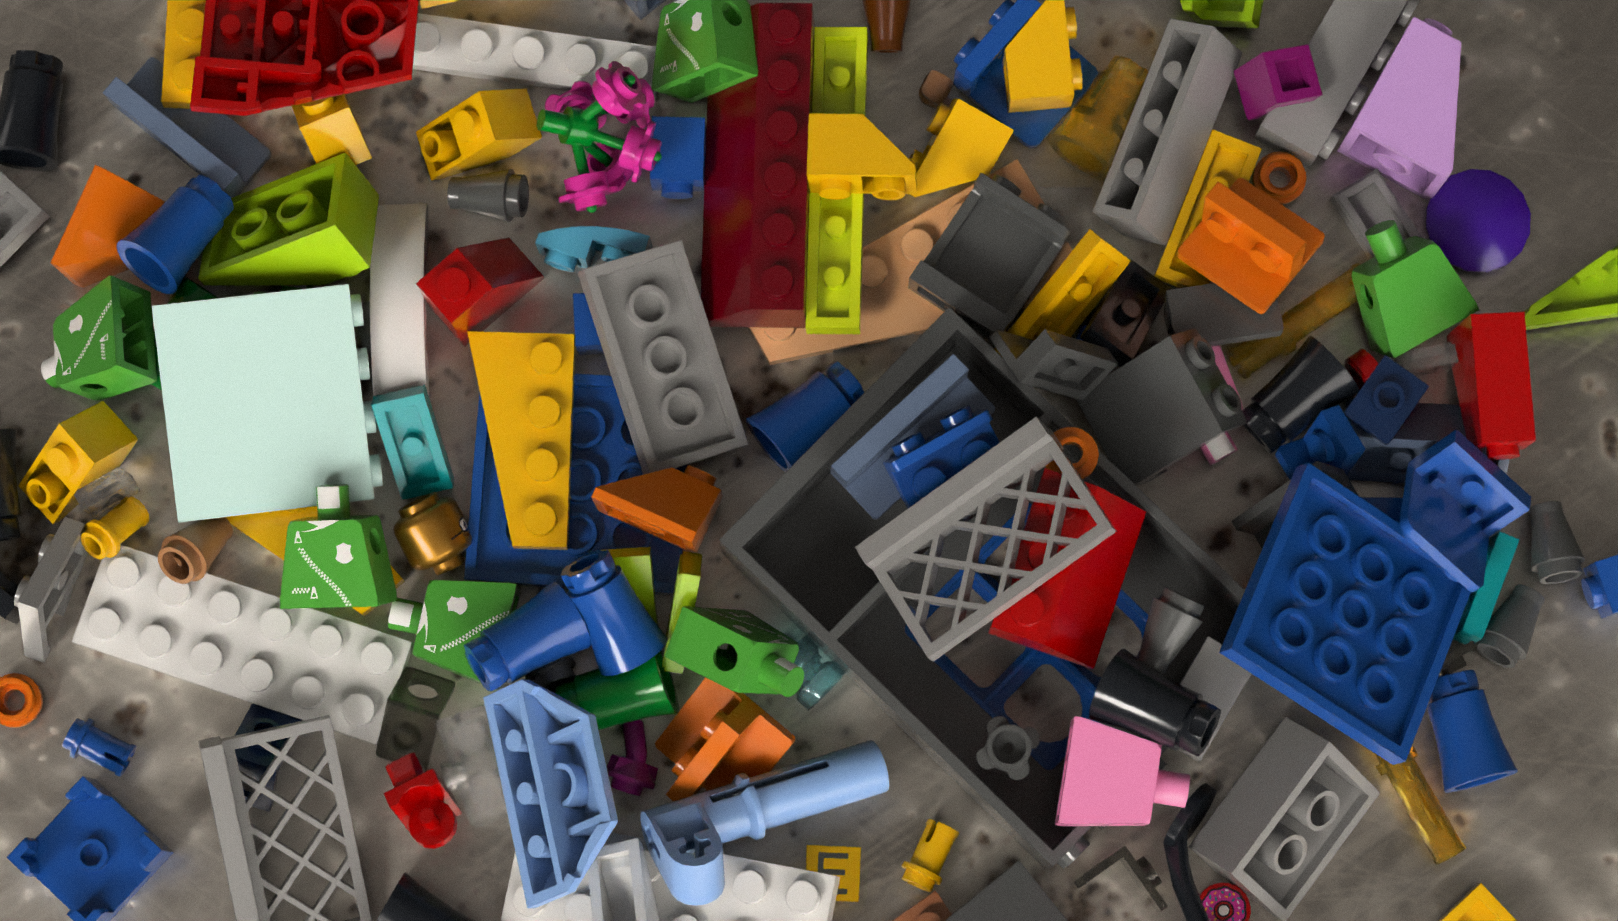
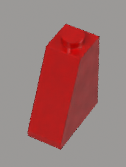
M508 237L456 248L422 277L416 285L430 309L465 347L469 344L467 331L483 332L541 282L544 276Z
M1525 312L1470 314L1447 335V346L1466 438L1481 452H1486L1490 460L1520 457V450L1525 449L1536 441Z

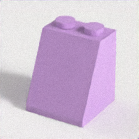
M1413 17L1337 152L1372 171L1378 169L1383 177L1430 201L1453 170L1461 42L1451 37L1452 31L1444 24L1429 18L1422 21Z

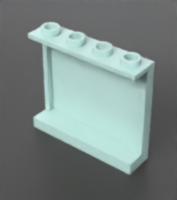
M349 284L152 306L178 523L317 506L316 486L348 484L350 502L374 499L373 487L383 486L379 454L369 455L367 434L376 433V420L371 406L372 401L363 402L360 380L370 379L367 348H356L354 327L364 326L360 294L350 295Z

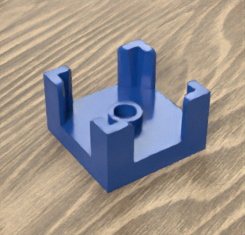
M82 776L66 793L65 797L71 800L66 807L35 839L24 838L6 858L23 874L36 877L70 909L67 915L73 921H111L174 852L96 779Z

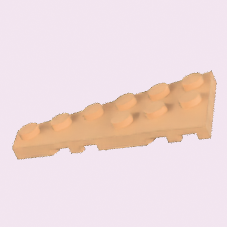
M1018 159L988 176L992 179L997 174L1011 181L1021 190L1019 197L1037 208L1040 203L1044 204ZM974 184L863 247L860 334H807L806 328L748 327L769 365L832 353L833 350L862 344H876L900 336L923 334L944 311L908 288L909 277L919 262L926 259L972 191ZM1068 242L1021 311H1025L1071 253L1072 248Z

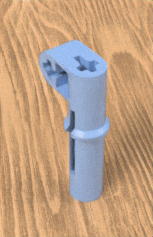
M869 740L750 778L747 774L740 773L734 777L731 784L644 810L640 814L642 832L649 853L671 894L684 904L704 905L716 900L723 893L725 887L722 844L746 836L754 840H760L764 838L765 830L885 793L889 790V775L879 747L874 741Z

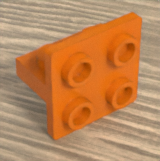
M1238 178L1230 188L1217 182L1205 196L1202 221L1178 248L1177 257L1258 314H1264L1323 244L1325 235L1322 231L1245 179Z
M705 677L655 742V747L676 764L671 772L678 779L665 795L672 801L695 795L702 787L708 791L731 784L734 777L740 773H745L750 778L772 771L795 742V736L744 693L732 691Z

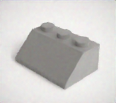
M1285 716L1242 776L1235 782L1210 819L1203 825L1198 835L1189 845V848L1215 872L1231 884L1239 887L1248 897L1281 921H1286L1379 796L1380 792L1330 741Z

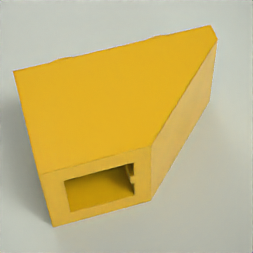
M1045 0L1005 48L1002 63L1008 113L1068 108L1072 105L1074 91L1082 90L1080 58L1071 59L1069 39L1077 38L1074 7H1065L1064 0Z
M527 88L478 91L416 131L431 181L444 179L510 158L542 138L541 131L537 129V119Z
M346 94L291 105L299 128L316 164L342 153H346L355 165L372 159Z
M953 98L949 106L941 102L926 127V131L933 135L923 153L915 149L908 158L915 164L917 177V194L908 195L918 197L976 180L980 173L989 176L1014 130L959 98Z
M809 113L807 179L810 193H819L821 197L832 200L846 199L851 196V193L873 194L875 198L882 200H898L903 198L905 194H917L915 164L863 114Z
M101 401L58 424L18 486L28 496L33 505L38 507L52 524H55L118 470L138 438L104 401Z

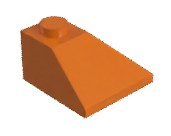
M95 165L50 263L74 285L82 288L102 281L110 275L114 276L129 270L117 252L116 245L118 241L139 227L165 201L116 174Z
M687 465L684 473L671 467L597 486L591 498L599 512L683 550L697 553L723 495L722 490L714 486L717 478L705 471Z

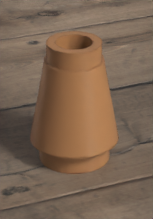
M225 517L198 520L166 537L158 553V563L164 574L180 584L201 580L227 541L232 537L233 529L230 522Z

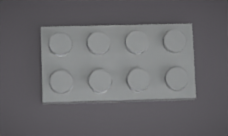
M682 240L588 267L577 272L643 475L671 467H682L748 445Z

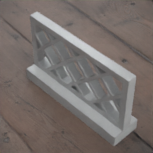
M1037 417L1030 420L855 546L865 565L871 568L927 658L933 662L1117 532L1064 453V448L1053 431ZM1054 460L1062 471L1058 496L1032 492L1036 472ZM1021 484L1020 490H1014L1016 486ZM1071 486L1080 499L1069 498ZM1001 497L1018 499L1012 529L986 525L990 505ZM1029 501L1055 505L1049 534L1023 531ZM1067 507L1088 510L1097 524L1078 539L1060 536ZM976 516L975 523L968 522ZM955 530L972 532L966 561L941 558L945 537ZM984 534L1009 538L1003 567L978 563ZM1021 540L1047 543L1043 564L1031 572L1015 569ZM1058 545L1066 546L1057 553ZM930 549L929 556L922 555L924 552ZM910 562L927 564L920 594L902 591L892 575ZM939 566L964 570L957 600L932 596ZM975 572L1001 576L997 596L986 604L969 602ZM1012 578L1020 579L1011 586ZM909 601L918 602L916 613ZM930 604L955 608L951 629L933 641L925 628ZM967 611H973V612H974V613H972L971 615H969L967 618H965Z
M326 715L222 739L220 736L199 740L236 921H270L271 915L282 899L306 912L308 915L304 921H314L315 918L319 921H334L320 911L336 886L356 898L359 917L344 921H372L330 716ZM321 731L325 751L313 769L287 754L299 735ZM287 738L280 749L269 743ZM258 744L276 756L260 780L256 781L239 770L235 749ZM282 760L308 776L291 802L265 786ZM327 762L331 781L320 775ZM241 780L254 788L246 801ZM314 781L333 791L336 804L324 822L298 807ZM260 793L286 808L270 834L251 824L248 811ZM293 813L319 828L302 855L276 839ZM338 815L342 834L330 827ZM326 833L344 844L347 854L334 875L309 860ZM253 834L265 841L257 854ZM271 846L297 861L281 887L261 876L259 864ZM304 866L330 881L313 907L287 892ZM348 868L350 869L353 886L341 880ZM264 887L275 893L268 906Z

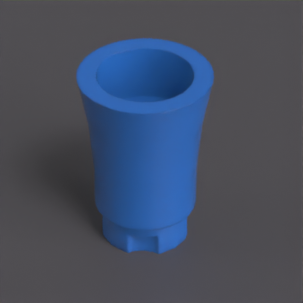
M199 174L196 178L190 179L185 186L178 187L167 201L146 221L118 241L116 245L117 252L128 269L142 282L161 293L174 294L190 267L207 244L223 228L225 218L234 209L233 201L215 181Z
M834 361L822 372L817 371L801 385L772 405L746 418V423L766 454L781 470L786 472L865 392L856 377L838 361Z
M598 549L584 554L562 570L561 578L569 590L568 596L575 604L587 627L593 653L601 675L614 676L632 670L650 660L664 648L668 641L666 634L649 615L632 589L622 568L615 565L608 550L601 551Z
M552 581L527 603L502 620L481 631L480 637L466 643L464 648L465 656L474 674L486 690L493 691L506 682L512 684L532 671L562 657L590 648L591 640L587 627L575 604L564 589Z
M1464 670L1438 677L1427 705V711L1433 727L1440 758L1444 793L1474 788L1517 773L1518 770L1503 743L1491 714L1484 689H1479L1475 671Z

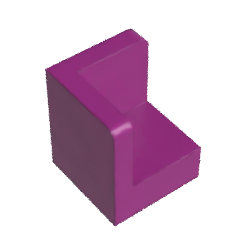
M1309 44L1262 52L1234 70L1248 120L1258 119L1275 108L1311 102L1323 95Z

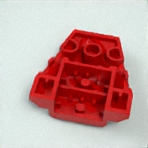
M206 0L200 56H195L190 109L194 112L247 116L412 80L419 0Z

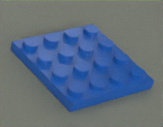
M577 373L574 376L568 550L513 548L479 391L468 524L472 541L471 545L466 549L465 581L502 582L546 587L554 581L562 588H567L561 578V572L567 565L573 563L584 554L598 549L651 547L655 594L673 596L680 554H683V549L599 512L591 498L597 486L643 475L611 376ZM687 465L675 469L684 473Z
M1307 462L1296 467L1219 653L1387 762L1395 765L1407 760L1471 592L1461 583L1450 580L1444 574L1440 565L1424 550L1412 546L1404 537L1400 523Z

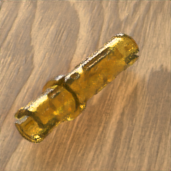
M1353 264L1350 266V269L1281 315L1284 325L1281 336L1244 341L1226 351V355L1233 368L1238 364L1241 368L1237 370V373L1242 378L1247 379L1252 373L1281 353L1288 356L1296 350L1297 342L1357 302L1351 275L1353 269L1360 264Z
M1414 746L1411 747L1406 762L1395 765L1375 754L1379 762L1375 766L1380 776L1386 774L1408 816L1413 821L1434 858L1435 865L1445 862L1466 849L1465 844L1461 842L1438 798L1435 796L1414 759L1418 756Z

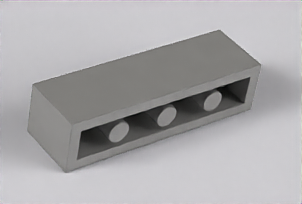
M1334 0L1309 42V48L1323 95L1311 102L1273 109L1266 115L1254 138L1276 151L1294 155L1308 169H1310L1317 155L1327 160L1343 132L1334 128L1343 111L1352 116L1354 115L1369 89L1360 83L1369 66L1377 71L1381 69L1395 43L1387 40L1386 37L1395 22L1403 27L1406 26L1420 0Z
M1171 18L1168 22L1092 211L1123 236L1166 245L1234 76V70H1236L1242 56V52L1214 26Z

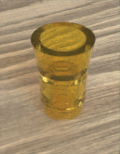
M1115 55L1108 66L1097 73L1089 88L1069 115L1048 136V142L1052 149L1077 169L1095 177L1106 178L1149 71L1137 65L1129 58Z

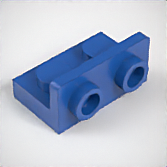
M969 405L964 406L940 420L944 428L926 439H924L920 431L891 447L895 456L884 461L883 464L907 509L1000 443L989 423L993 418L988 409L972 412Z

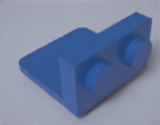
M1005 0L989 19L988 23L993 26L992 29L981 41H978L975 37L971 38L954 58V62L958 65L955 69L954 86L989 116L1014 130L1012 135L1024 146L1036 148L1094 85L1098 77V71L1095 66L1069 45L1071 59L1080 58L1083 83L1082 90L1074 91L1071 107L1008 113L1002 63L1004 51L1042 4L1037 0H1017L1015 3L1012 0Z
M1456 429L1408 462L1399 523L1404 537L1412 546L1424 550L1440 565L1442 571L1450 580L1461 583L1470 592H1475L1484 585L1489 537L1528 512L1531 505V496Z

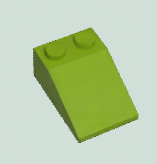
M342 153L232 197L233 211L225 218L223 228L203 250L198 279L203 285H326L344 277L355 276L362 270L370 268L379 194L346 153Z

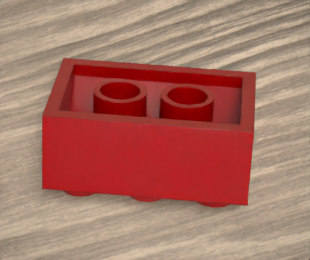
M1045 468L1036 493L1058 496L1062 474ZM1084 481L1117 532L994 618L988 633L1094 669L1146 511L1099 486ZM1071 486L1069 498L1080 499ZM1032 502L1023 531L1049 534L1055 505ZM1067 507L1060 536L1078 539L1097 524L1088 510ZM1021 540L1015 569L1031 572L1043 564L1047 543ZM1058 545L1057 553L1066 546ZM1012 578L1011 586L1020 579Z

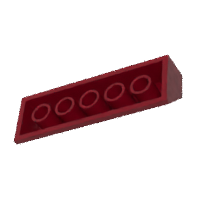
M757 3L750 6L758 76L707 97L700 298L710 327L805 328L810 194L807 179L809 113H812L815 30L812 3Z

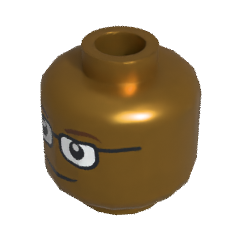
M432 492L408 503L398 510L401 518L395 523L393 532L412 568L416 570L433 568L438 576L465 562L462 552L471 545L472 537L468 529V523L454 499L450 497L439 498L437 492Z

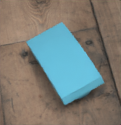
M576 226L538 233L535 242L539 254L545 256L544 263L566 272H574L576 266L584 269L590 267L596 251L603 252L601 259L609 262L652 249L653 247L649 235L630 230L599 226Z

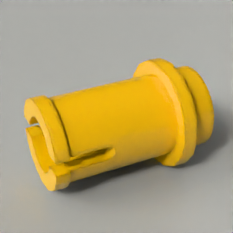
M126 496L100 520L93 519L85 524V532L81 534V543L84 549L96 559L101 560L105 557H114L120 551V544L141 527L148 524L150 521L149 513L138 499L133 496L129 498Z
M927 819L926 827L910 862L904 861L901 866L905 870L901 879L916 888L931 893L934 885H940L943 880L939 877V874L959 832L941 822L936 824L935 820Z

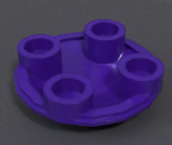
M1468 169L1449 176L1435 196L1430 199L1426 207L1428 239L1433 240L1440 247L1450 264L1464 271L1489 272L1503 269L1522 252L1530 235L1531 212L1524 194L1510 179L1491 170Z

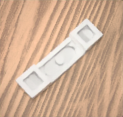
M427 203L378 205L370 264V339L373 396L424 384L429 395V357L426 351V300L416 285L426 275V256H428Z

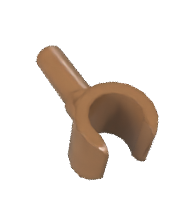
M930 71L919 89L921 102L934 109H937L941 102L949 106L952 100L948 98L954 82L938 71Z

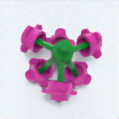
M617 61L611 62L607 70L603 67L599 68L595 72L596 80L592 86L586 81L579 80L573 83L571 90L561 95L551 94L548 96L545 102V109L539 112L537 118L538 130L558 134L560 143L572 145L578 175L564 180L566 195L560 196L558 199L559 203H574L576 211L587 210L590 213H594L598 207L607 205L605 195L614 194L622 190L631 176V181L637 183L642 170L645 169L652 172L656 162L662 158L660 153L662 141L653 138L656 122L651 121L649 116V109L654 106L653 91L645 79H638L629 67H624ZM608 113L614 115L623 124L636 120L639 126L632 125L626 139L598 130L606 123ZM584 150H586L589 153L587 159Z

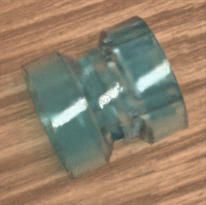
M806 635L798 641L799 651L794 664L804 670V680L800 689L796 692V700L809 711L838 683L846 672L834 661H826L822 664L820 662L822 656L819 654V646Z

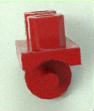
M415 752L409 753L385 766L394 788L383 794L391 810L406 827L414 840L419 845L432 849L442 847L451 841L457 829L456 817L461 815L462 811L456 799L433 768L425 771Z

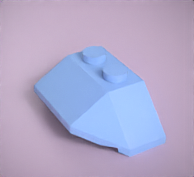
M521 679L483 697L525 900L527 908L535 909L576 891L618 823V817L595 715L531 680Z

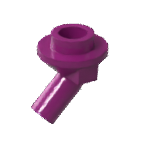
M636 720L623 723L626 756L612 754L606 767L608 775L613 777L610 784L612 788L641 796L644 787L648 789L655 788L658 768L646 763L647 746L644 722Z

